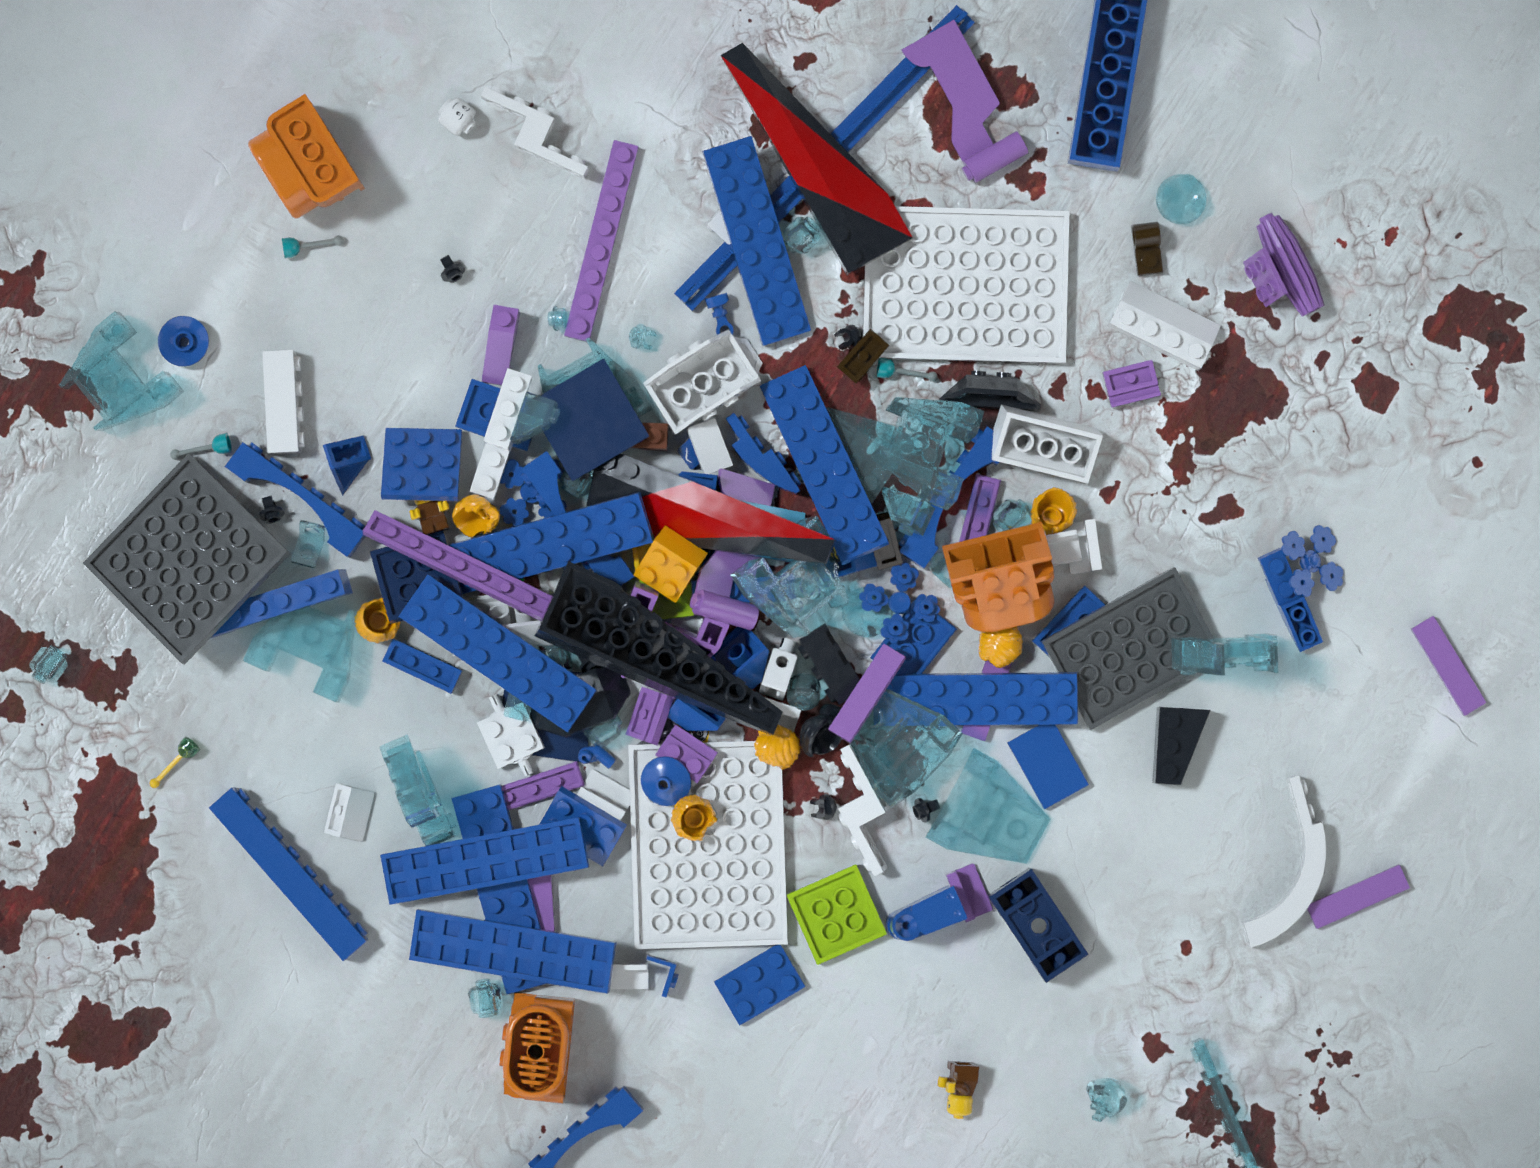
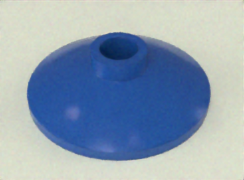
M189 316L174 317L167 321L159 332L158 347L160 353L173 365L181 367L194 365L205 356L208 350L209 337L207 330L195 318ZM182 338L189 339V344L186 347H182L180 344Z
M661 756L652 759L644 767L641 774V786L645 795L652 802L662 806H672L688 795L691 788V776L681 761L673 757ZM665 780L668 783V787H662L660 781Z

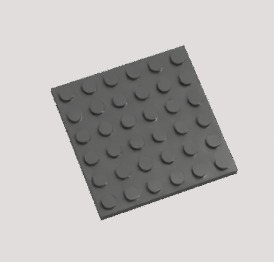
M188 453L83 564L180 663L185 665L291 553Z

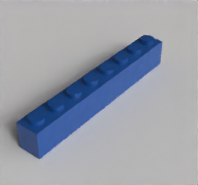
M231 787L209 809L342 961L348 959L368 941V938L365 936L368 934L366 929L359 922L354 924L348 917L351 913L343 903L338 905L333 900L334 893L325 883L322 886L315 879L318 875L308 864L304 867L298 860L301 856L291 845L287 847L282 841L284 838L282 833L275 826L270 828L265 822L267 819L266 815L258 807L254 809L248 803L250 797L242 788L237 790L235 787Z

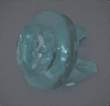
M638 324L629 333L631 347L635 349L640 347L652 349L653 346L648 345L645 339L648 335L656 337V333L652 330H647L645 325Z

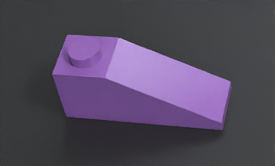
M493 305L482 382L502 386L507 368L510 369L520 318L519 309Z

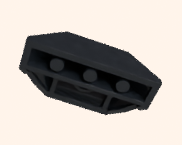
M971 371V375H965L938 400V406L1000 409L1001 405L1025 411L1039 412L1041 410V404L1020 380L1011 377L1012 373L996 372V376H986L985 371Z
M594 668L576 675L597 691L567 733L528 706L535 728L567 738L614 720L631 694L626 678H622L620 674L611 670Z

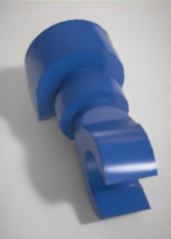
M727 293L705 299L707 308H713L714 310L712 316L713 318L716 317L717 335L720 334V328L723 325L729 327L732 335L734 332L733 326L727 321L725 315L728 314L727 309L723 308V304L729 300Z

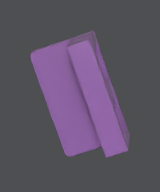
M969 864L945 874L949 885L955 887L968 918L965 920L966 923L976 919L975 917L992 911L993 908L974 864Z

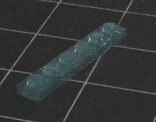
M1198 1038L1191 1041L1193 1048L1190 1049L1191 1055L1195 1063H1201L1204 1070L1200 1072L1201 1078L1205 1086L1210 1085L1214 1095L1210 1096L1215 1110L1220 1109L1224 1117L1220 1120L1226 1134L1231 1133L1234 1142L1230 1143L1236 1158L1240 1156L1244 1166L1240 1168H1258L1204 1040Z

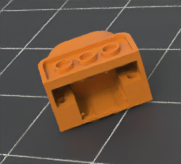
M306 94L271 114L267 120V130L248 142V147L288 212L295 219L300 218L318 206L328 207L337 201H342L345 196L358 188L360 191L365 189Z
M1042 522L942 546L954 598L957 603L961 604L964 619L972 629L980 632L1002 631L1039 621L1052 610L1054 595L1051 583L1054 579V567Z
M514 992L509 1023H505L503 1026L502 1040L505 1041V1049L501 1051L499 1066H503L505 1095L524 1100L564 1103L575 998ZM535 1044L541 1046L543 1055L540 1058L532 1057L529 1053L530 1046Z

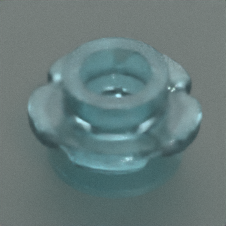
M554 306L552 311L548 312V324L555 331L567 326V312L565 308Z

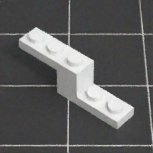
M492 86L491 89L484 87L481 94L482 100L525 119L514 143L515 148L585 179L589 171L588 166L584 165L586 161L574 155L571 158L561 155L563 151L552 145H549L548 148L544 147L555 124V119L551 117L552 112L542 107H538L535 110L528 106V101L517 96L513 100L505 96L506 92L498 87Z
M507 368L483 440L485 446L469 492L495 499L518 430L516 425L532 376Z
M853 742L840 749L842 752L840 756L845 767L850 768L853 772V782L859 791L862 790L864 794L838 808L840 811L838 816L843 826H848L852 834L850 838L854 847L857 850H861L864 856L863 863L868 872L872 871L873 875L876 876L888 867L865 823L884 814L890 808L857 746Z

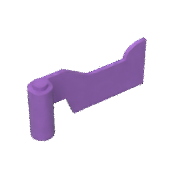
M955 20L901 49L905 57L913 64L920 67H931L952 106L951 141L964 164V167L961 169L968 181L973 180L977 183L1029 153L1017 131L994 144L991 141L982 123L1000 103Z
M722 468L719 469L718 483L722 494L741 501L771 506L775 485ZM716 551L699 570L695 593L690 600V607L693 613L747 630L753 629L759 615L758 606L730 598L733 578L758 576L761 557L737 552Z

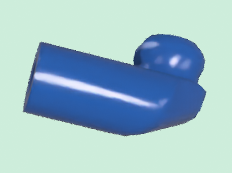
M600 745L584 747L578 754V759L581 763L588 764L599 761L608 769L617 760Z

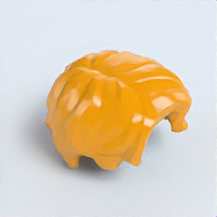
M1055 487L1050 488L1038 495L1037 498H1034L1031 509V524L1042 522L1046 535L1063 532L1073 524L1077 514L1076 502L1066 491Z
M469 495L456 503L452 518L456 528H459L465 536L473 538L480 533L487 534L492 532L499 523L500 514L496 507L485 497Z
M382 597L363 603L354 617L355 627L360 636L369 642L375 643L394 639L401 624V621L390 624Z
M1018 627L997 632H981L979 634L980 659L984 661L989 660L996 668H1003L1013 663L1021 655L1023 647L1022 634Z
M778 724L773 736L758 731L759 736L754 743V747L756 750L755 755L761 762L774 767H780L783 770L789 768L798 759V754L801 751L800 740L791 729Z
M695 794L681 798L671 812V822L677 835L692 841H702L707 828L717 822L716 814L710 801Z

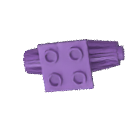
M1269 213L1260 218V224L1256 227L1263 248L1243 262L1245 273L1252 280L1258 299L1267 307L1286 295L1302 317L1323 307L1325 304L1316 275L1297 238L1280 215L1274 216L1273 213Z

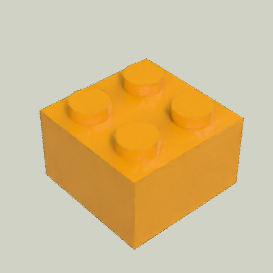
M664 526L654 539L633 576L676 603L687 589L708 553L672 529Z

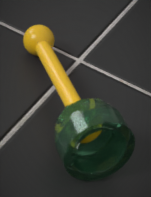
M185 736L178 745L179 755L157 778L150 780V786L157 788L160 785V781L182 758L194 757L200 751L199 746L189 737Z

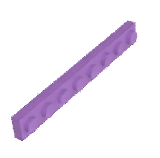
M617 140L613 141L564 334L565 337L585 342L590 341L639 148L637 145Z
M374 510L363 529V535L541 621L552 597Z

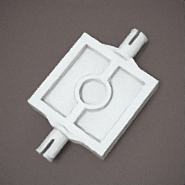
M499 694L489 697L495 712L488 718L477 722L497 769L508 764L518 763L524 777L534 773L528 758L533 753L545 748L535 728L526 704L521 702L512 707H504Z

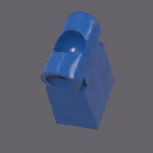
M947 885L890 913L886 919L885 927L888 934L894 939L910 941L968 918L955 887Z

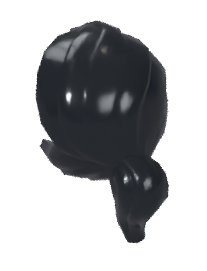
M830 703L825 704L820 708L819 715L812 716L804 722L800 731V744L806 755L813 757V754H826L839 746L842 738L829 731L828 728L842 707Z

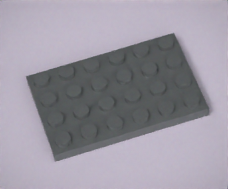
M1176 567L1170 568L1041 641L1057 672H1077L1078 711L1089 730L1098 727L1223 657Z

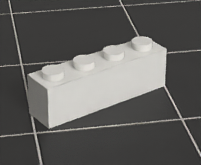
M294 350L262 351L267 452L270 455L301 453V447H305L304 432H300V422L304 421L303 407L299 406L298 396H302V382L297 381V371H301V358L296 356Z

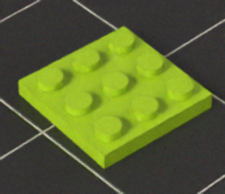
M856 864L786 894L817 965L887 935Z

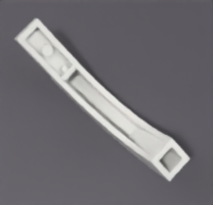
M1299 775L1287 777L1286 779L1302 837L1300 867L1292 886L1274 907L1255 918L1241 922L1247 945L1250 948L1264 944L1290 928L1311 904L1323 876L1326 861V839L1323 822L1312 823L1311 819H1314L1315 815L1312 805L1306 802L1305 794H1308L1307 785L1304 779L1300 780Z

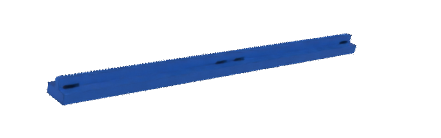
M956 5L931 32L952 20H955L957 25L963 20L958 27L962 35H964L975 22L968 16L965 10L963 11ZM905 57L832 131L831 135L849 153L931 67L917 66ZM790 176L770 195L778 224L802 200ZM724 242L674 293L692 312L737 267L731 244ZM698 290H700V291L689 301V299H690Z

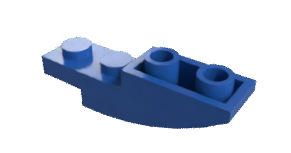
M735 413L728 416L726 421L739 438L737 442L732 444V448L755 473L769 483L789 493L798 494L800 492L798 486L801 483L794 472L788 474L784 468L787 462L779 451L774 453L770 449L762 454L761 450L764 447L756 436L751 438L746 431L750 427L743 416L737 417Z
M1281 547L1258 557L1271 595L1299 652L1322 643L1323 640L1305 597L1295 595L1294 588L1289 585V578L1294 575L1286 556L1281 552Z

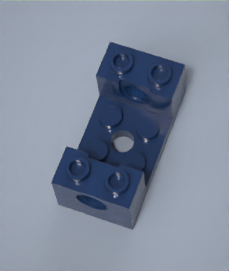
M1027 868L987 895L1045 983L1089 955L1031 868ZM1037 918L1043 919L1046 923V928L1041 933H1035L1031 928L1033 920Z

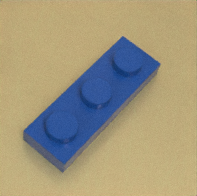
M392 639L382 662L452 694L462 673V670L396 639Z

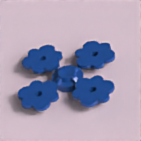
M511 459L505 466L500 483L505 484L508 489L513 488L514 485L521 486L520 494L522 499L515 501L513 498H509L506 504L501 505L499 512L504 516L503 521L506 524L512 523L514 526L523 524V518H527L529 512L525 509L526 502H537L538 500L535 496L539 493L534 486L529 488L520 476L524 473L523 467H519V463ZM553 459L556 465L559 467L560 462L557 459ZM559 467L561 472L557 474V479L562 478V476L564 475V471L561 467ZM510 472L514 473L513 477L509 476ZM561 500L564 508L566 509V502L564 500ZM539 503L541 507L538 510L539 516L547 518L553 515L548 506L543 509ZM512 510H517V513L512 514Z
M1321 525L1314 527V534L1310 537L1311 542L1314 543V550H1305L1303 546L1305 541L1302 537H1299L1296 531H1290L1287 536L1282 537V554L1289 556L1291 560H1296L1300 557V566L1303 570H1294V576L1289 578V585L1294 588V594L1297 596L1309 597L1311 595V588L1315 585L1311 579V572L1314 573L1318 570L1322 576L1320 578L1321 584L1326 585L1329 591H1335L1337 586L1343 584V569L1340 566H1336L1334 562L1321 566V559L1318 554L1331 552V546H1334L1336 543V538L1331 534L1329 527Z
M908 563L891 568L892 577L890 578V583L896 585L897 590L900 592L893 593L889 599L884 594L882 586L876 587L871 583L867 584L864 587V592L859 594L863 610L871 611L873 609L874 612H879L882 608L881 606H885L888 603L891 611L896 613L891 618L883 620L884 626L880 631L881 636L889 638L891 643H896L898 640L905 641L908 638L907 629L909 628V623L903 621L902 616L899 614L906 613L910 607L915 612L917 620L923 619L927 623L932 622L935 619V614L940 612L936 596L928 595L926 597V595L920 594L917 598L918 600H914L911 603L910 597L904 593L908 588L916 586L915 580L919 575L917 569L910 568Z

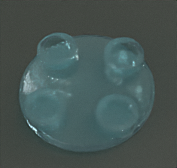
M1173 175L1164 180L1157 190V208L1161 215L1172 223H1191L1201 216L1206 207L1205 189L1193 175Z
M864 587L852 591L844 600L842 618L846 627L852 633L861 637H874L880 634L881 628L884 626L883 620L892 617V611L888 603L885 606H881L882 608L879 612H874L873 609L871 611L863 610L861 606L862 601L859 599V594L864 592Z

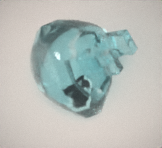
M1108 1077L1090 1081L1086 1086V1091L1092 1102L1090 1109L1096 1110L1095 1114L1092 1115V1120L1102 1122L1106 1117L1112 1118L1126 1106L1128 1094L1120 1081Z

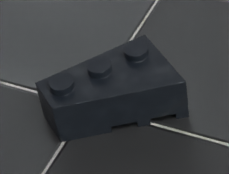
M824 623L800 638L799 642L801 645L797 648L805 660L810 658L814 664L811 670L816 679L819 681L824 680L828 687L824 691L831 703L837 701L840 705L849 698L860 679L831 635L829 628Z
M1157 707L1152 783L1181 785L1211 710Z

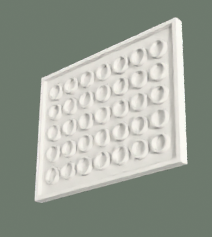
M895 206L913 238L865 265L863 336L871 328L890 345L879 358L1066 363L1070 211Z
M755 741L704 743L718 752V754L698 783L691 780V788L687 795L695 794L703 799H707L710 801L716 814L717 822L707 828L702 841H692L678 836L671 822V812L675 805H658L652 802L642 789V771L648 762L657 758L655 754L662 744H658V746L654 744L628 745L635 949L788 944L782 769L759 760L755 755ZM665 780L660 781L662 787H668V783Z

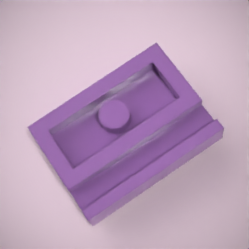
M1152 360L1102 372L1111 408L1161 396Z
M642 687L625 735L658 746L674 698Z
M675 724L655 756H669L681 761L688 769L691 780L698 783L718 752Z

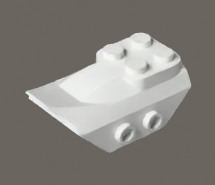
M727 330L705 342H702L700 339L688 347L690 351L683 356L677 353L669 358L667 366L643 383L655 407L675 435L701 418L704 421L712 418L717 414L716 409L720 406L725 405L727 408L739 400L738 395L761 381L758 374L763 363L747 338L735 337Z

